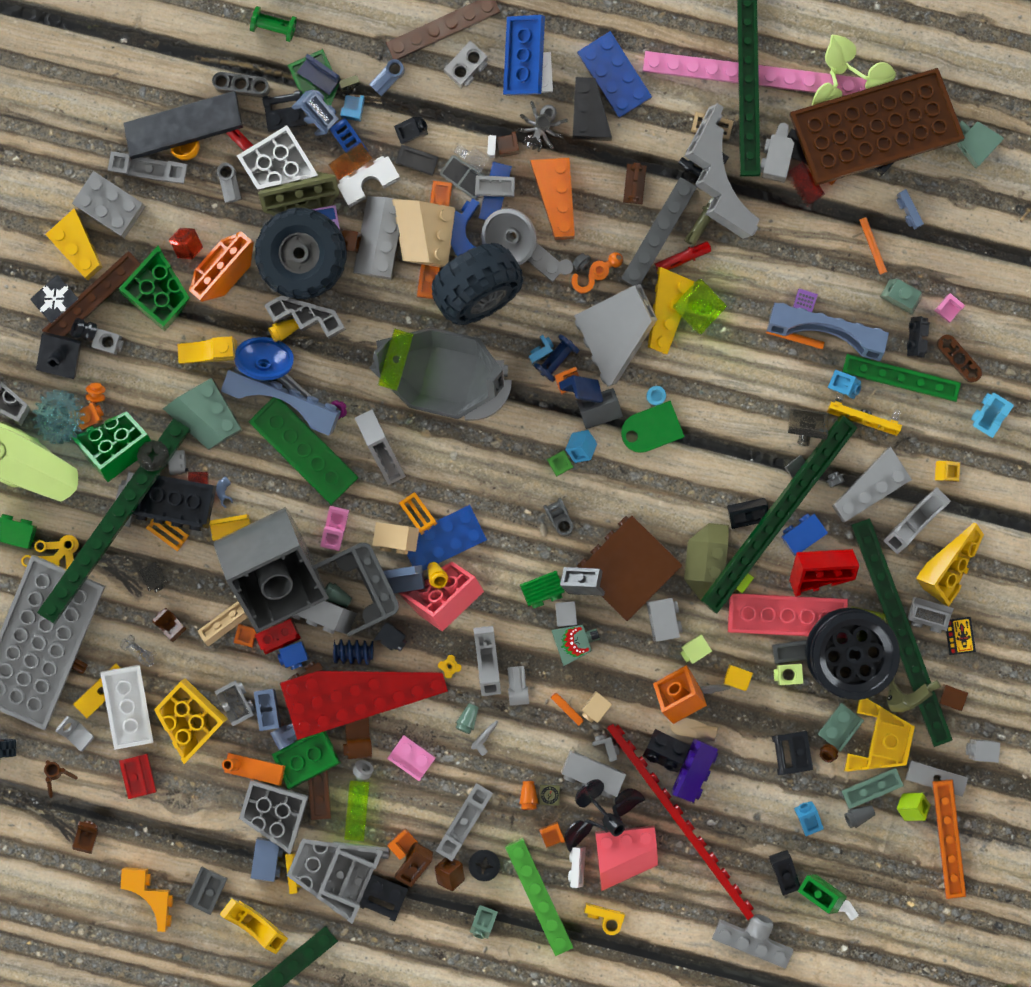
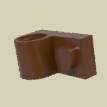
M415 842L408 851L406 861L395 873V879L412 887L432 862L433 851Z

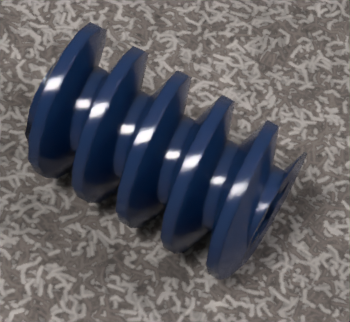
M342 639L336 645L334 640L333 661L335 664H338L340 658L342 664H346L347 659H349L350 664H354L355 659H357L358 665L362 664L363 659L366 665H369L371 660L373 661L374 641H371L370 645L367 646V642L364 640L360 646L358 640L355 641L354 645L351 644L350 640L344 645Z

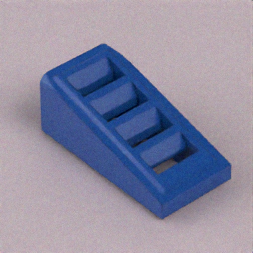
M343 118L330 128L331 133L352 163L369 152L346 118ZM344 126L347 127V129H345L343 132L337 134L338 130H340ZM348 133L352 134L350 137L342 141L341 138H343L345 135H347ZM354 139L357 141L350 147H346V145ZM358 146L361 147L360 150H358L354 154H351V151L353 149H355Z

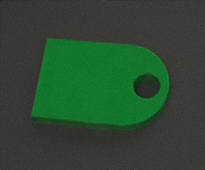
M671 401L630 416L624 422L621 430V437L625 446L637 453L648 452L685 437ZM629 431H634L637 434L635 442H629L626 439V434Z

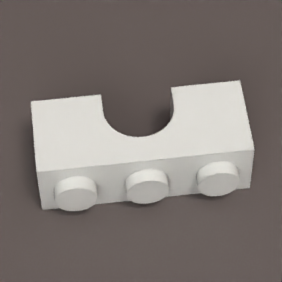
M381 156L374 160V164L370 167L363 166L352 177L347 175L339 180L338 188L349 208L366 199L362 187L367 180L375 179L379 181L383 189L400 180V176L388 156L386 158Z

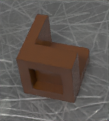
M516 131L512 132L511 135L496 137L500 158L519 154Z
M943 684L942 688L944 690L940 704L962 711L968 692Z
M445 857L435 866L438 885L454 891L464 882L465 877L461 862L455 859L451 861Z

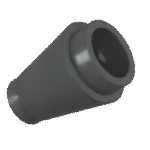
M872 805L850 809L844 816L850 828H857L875 816V811Z

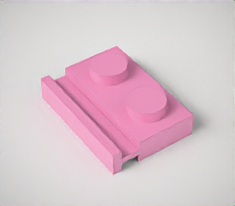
M403 735L387 759L420 781L436 757Z

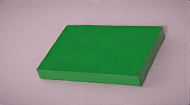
M326 731L302 738L271 754L276 764L285 766L283 780L288 790L341 763Z

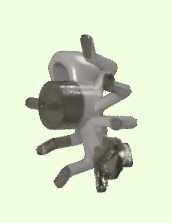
M530 101L536 121L528 119L523 114H520V117L536 127L528 129L518 128L517 132L527 133L534 131L535 134L526 137L522 144L524 145L530 139L527 142V147L529 148L533 144L532 150H535L539 144L537 152H540L542 148L540 136H543L550 149H554L545 131L554 137L563 138L562 134L551 131L550 127L566 123L568 119L552 123L557 114L553 105H545L538 116L534 102Z

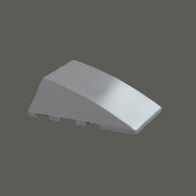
M302 839L287 876L353 924L360 907L359 903L373 870L378 865L383 850Z

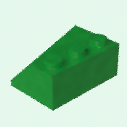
M159 246L150 253L119 288L121 295L164 331L176 320L190 299Z
M127 411L105 420L104 424L95 428L91 426L86 428L87 431L70 435L87 460L107 482L151 451L154 446L148 434Z

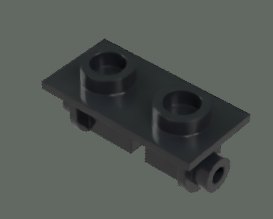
M922 316L911 317L907 356L924 358L925 354H927L928 340H923L922 336L929 335L930 322H928V318H923Z

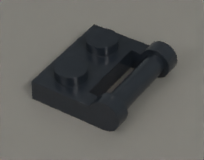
M301 90L294 91L291 94L275 97L264 96L262 98L269 132L278 131L286 125L289 128L307 125L304 121L306 113L302 108L294 110L292 107L272 110V105L297 101L303 95Z
M807 731L771 736L772 742L775 743L779 768L777 769L778 775L813 770ZM784 740H788L792 767H786L782 743Z
M372 874L359 908L370 909L389 917L391 921L395 922L409 888ZM369 896H374L395 905L394 910L368 901Z

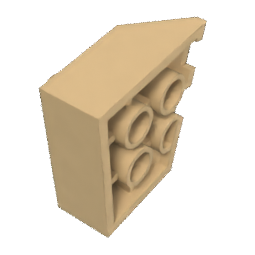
M392 199L397 217L395 218L396 224L399 227V241L403 261L444 267L449 261L455 207L416 200Z

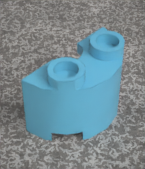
M987 393L981 402L984 404L980 411H975L971 420L974 421L973 426L993 438L1014 405L996 393Z

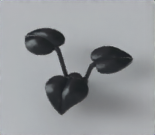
M594 779L582 786L576 793V804L579 807L585 808L593 802L604 815L603 825L586 819L584 822L582 820L574 822L564 835L568 851L571 853L573 847H576L589 834L593 826L603 829L606 833L610 832L613 836L622 834L625 830V824L621 821L622 818L620 816L625 815L637 804L645 801L644 796L636 789H625L614 800L613 814H607L595 800L602 794L604 783L599 779Z

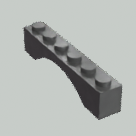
M681 177L679 178L620 280L622 283L632 287L643 282L696 191L697 186Z

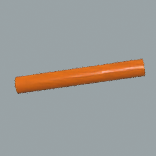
M867 217L862 218L859 221L879 274H884L887 270Z
M766 331V334L823 349L825 343L795 333L782 336Z

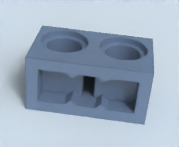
M275 688L255 691L254 699L259 731L280 728L281 722Z

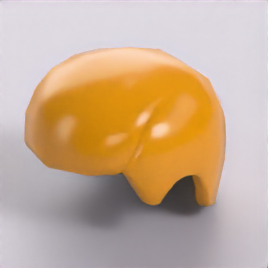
M195 141L171 148V153L182 161H189L198 154L200 143Z

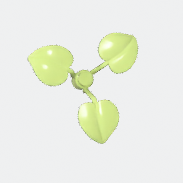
M831 35L830 44L825 54V61L831 68L830 74L834 84L825 83L819 87L813 98L812 105L842 97V91L837 88L838 83L835 74H843L847 68L867 80L865 83L866 89L892 82L896 72L888 63L880 62L870 68L868 76L862 74L846 63L851 61L856 55L854 43L843 36Z

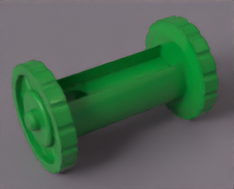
M256 6L251 17L250 31L255 32L257 27L284 34L286 35V41L291 42L296 31L297 17L292 16L290 21L262 14L261 7Z

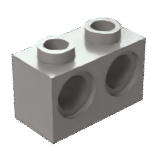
M469 41L444 68V73L460 88L464 85L469 86L475 79L473 77L477 71L482 72L488 65L486 62L488 56L474 43ZM471 55H477L479 61L471 63L468 58ZM458 69H464L466 75L464 77H457L455 72Z
M970 739V743H967L966 755H969V759L999 763V742Z

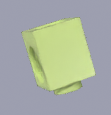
M700 634L681 647L683 651L680 654L686 663L690 661L691 664H694L712 652V650Z
M802 664L777 665V669H774V681H778V685L803 684ZM786 669H791L793 672V677L790 680H785L783 677V672Z

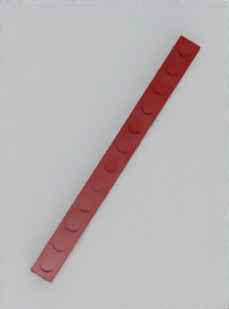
M613 723L606 727L741 912L747 920L751 919L754 916L751 912L754 910L753 906L748 900H742L740 897L742 891L736 883L732 886L728 881L730 878L725 868L720 870L716 863L719 860L713 852L708 853L704 847L707 844L702 837H696L692 832L695 830L694 826L689 820L685 822L681 817L683 811L677 804L673 806L669 799L672 796L666 788L661 790L657 784L660 780L655 773L652 772L650 774L647 771V762L642 756L639 758L636 756L634 751L637 749L630 740L626 742L622 737L625 733L619 724L616 726Z

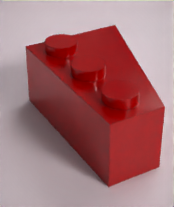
M853 549L797 552L789 581L795 597L801 596V592L813 589V592H815L821 586L831 584L832 587L856 580L860 565Z

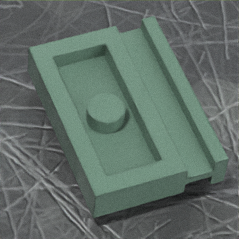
M840 703L817 734L841 752L864 720Z

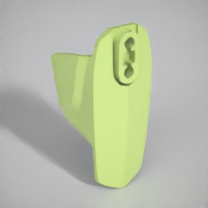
M0 422V482L11 487H20L60 502L70 497L77 490V468L51 453L36 437L7 422Z

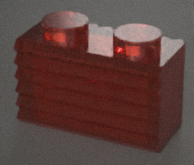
M804 162L788 171V181H791L790 184H793L792 187H795L799 197H802L801 200H804L803 203H806V206L809 207L825 195L820 185H815L812 174Z

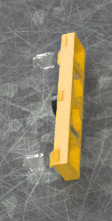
M838 392L835 398L836 401L831 402L828 406L826 413L838 417L844 415L850 421L898 436L902 425L898 424L901 414L899 408L893 410L891 420L889 421L872 415L868 410L858 411L843 406L840 402H843L845 395Z

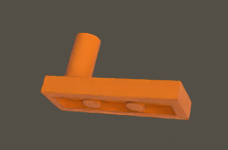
M228 753L227 759L222 762V768L225 773L275 785L282 784L285 771L284 765Z

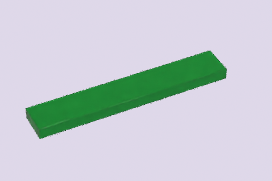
M846 354L842 369L843 373L952 402H957L961 386L960 382Z

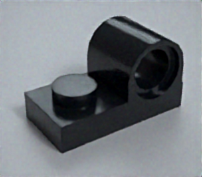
M788 850L770 855L769 859L782 895L798 891L800 883Z

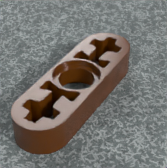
M944 335L938 339L937 347L939 351L967 382L973 383L981 378V368L953 336ZM943 339L945 341H951L949 345L952 349H954L955 347L958 348V350L954 351L951 354V356L948 354L949 352H951V350L948 347H942V345L944 344V342L942 341ZM957 353L964 355L965 361L963 364H957L954 361V356ZM968 361L971 363V365L968 366L969 369H975L977 371L975 373L976 378L968 377L970 372L967 370V368H965L964 370L961 369V367H964L968 363Z

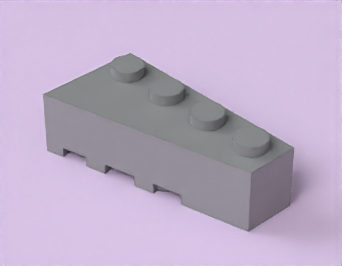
M0 381V416L22 426L31 409Z
M891 446L832 505L842 522L848 521L912 480Z

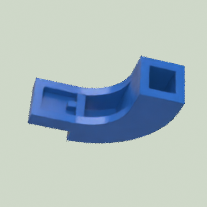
M473 198L470 202H465L461 209L463 211L462 214L455 210L451 247L456 257L475 247L466 236L467 223L479 207V202Z

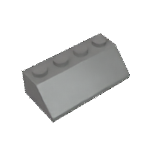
M367 196L361 228L362 238L356 255L354 274L392 280L400 237L399 227L396 224L395 218L397 217L396 210L392 201L394 198Z

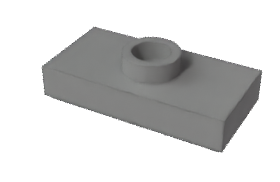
M476 175L475 196L514 198L515 177Z

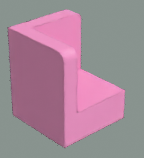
M950 293L934 311L950 323L965 305Z

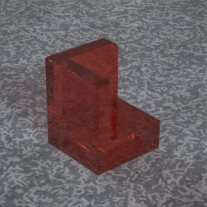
M179 228L169 239L177 257L181 259H193L203 249L195 229Z

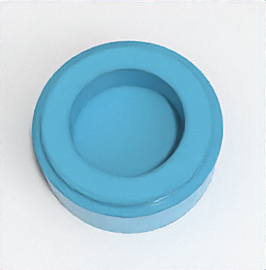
M660 386L651 387L646 394L647 401L654 406L662 404L666 399L665 390Z

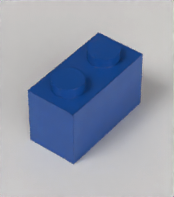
M807 513L799 519L800 523L797 526L790 525L783 530L784 535L781 538L794 556H796L797 552L804 551L828 534L815 514L810 516Z

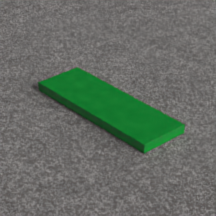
M273 397L248 421L330 505L359 478L281 399Z

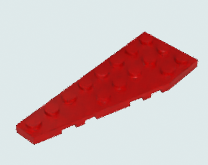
M314 671L280 682L297 740L448 692L442 672Z

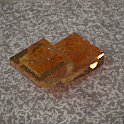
M359 143L328 165L340 180L369 162L372 157L363 144Z

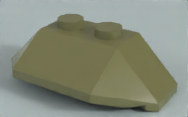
M316 172L318 176L264 188L258 192L262 210L274 216L287 209H316L330 206L340 194L336 176Z
M708 523L688 540L684 580L700 600L726 567L729 525Z

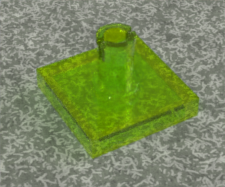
M698 279L673 306L698 334H702L727 307L702 279Z

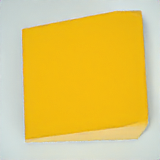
M936 461V481L959 482L960 462Z

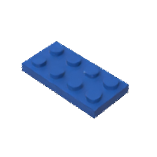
M545 16L507 17L503 95L541 94Z
M611 31L577 51L591 76L596 78L598 87L618 118H621L652 98Z
M468 505L437 520V524L431 526V529L424 531V534L421 535L419 532L416 552L408 551L407 556L412 566L422 565L424 571L431 562L439 564L487 539L471 506Z

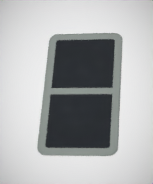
M452 155L440 171V175L468 196L476 199L478 197L475 196L476 175H483L457 156Z

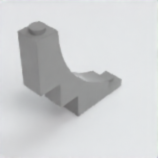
M717 103L708 108L684 157L703 168L695 186L713 197L706 215L744 239L756 233L758 229L757 224L760 219L743 205L728 180L722 153L724 129L716 125L722 118L721 112L724 107Z

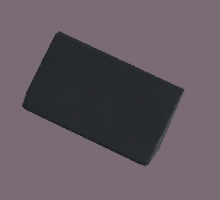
M760 498L728 505L727 510L731 528L736 529L759 524L768 512L766 499Z

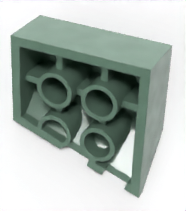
M212 378L177 397L163 408L172 418L190 429L189 433L208 450L243 431Z

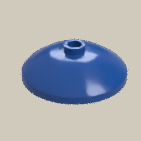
M256 337L242 342L237 347L234 361L237 368L243 374L253 379L267 381L286 375L292 369L294 356L291 349L283 342H274L272 338Z

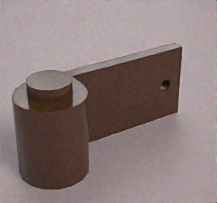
M369 717L345 724L346 744H343V756H347V759L372 758Z

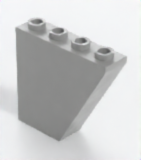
M641 284L634 285L574 315L576 318L575 324L583 333L584 344L588 349L590 348L592 361L598 366L601 372L600 378L607 387L617 384L657 321Z

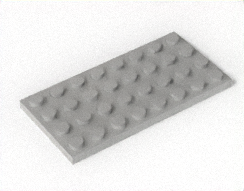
M31 555L0 631V711L42 730H46L105 586L87 578L54 625L37 612L67 569L38 556Z

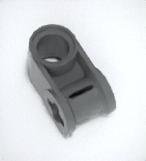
M560 497L557 502L548 506L544 505L543 507L556 532L560 536L566 537L572 533L573 524ZM567 522L570 525L569 531L561 532L559 530L560 523Z

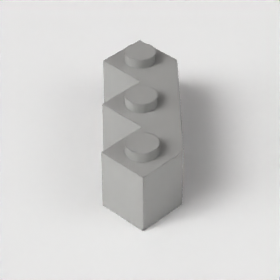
M282 295L264 305L274 323H279L293 315L302 332L317 323H320L328 339L346 330L336 311Z

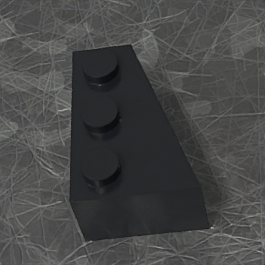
M576 77L572 139L612 140L596 78Z

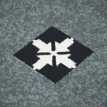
M57 274L30 300L47 320L52 323L79 298Z

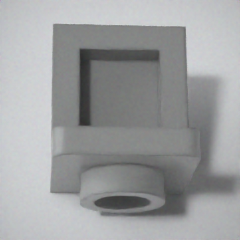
M606 734L594 737L595 741H592L593 746L604 743L609 761L618 760L616 755H619L620 752L617 743L613 744L611 736L607 737Z

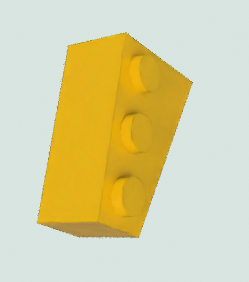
M75 208L45 234L87 280H90L103 268L79 212Z

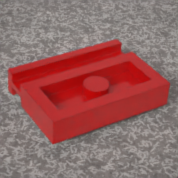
M148 754L119 761L128 799L157 792Z

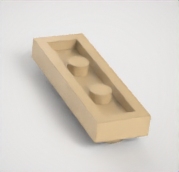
M237 601L199 629L198 633L204 643L210 646L248 617Z

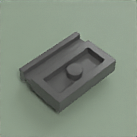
M202 866L185 903L211 915L228 878Z

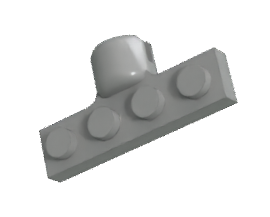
M755 914L746 928H740L720 919L712 936V939L785 969L793 954V948L769 938L773 929V922L761 914Z

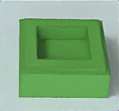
M565 450L547 459L556 477L573 468Z

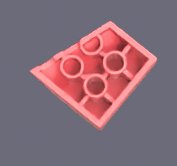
M452 561L441 567L448 575V581L444 587L435 588L430 585L429 579L424 581V589L399 593L419 616L441 631L445 630L484 592L475 576Z
M654 825L626 828L619 836H613L610 832L606 833L605 831L595 832L601 891L658 865Z

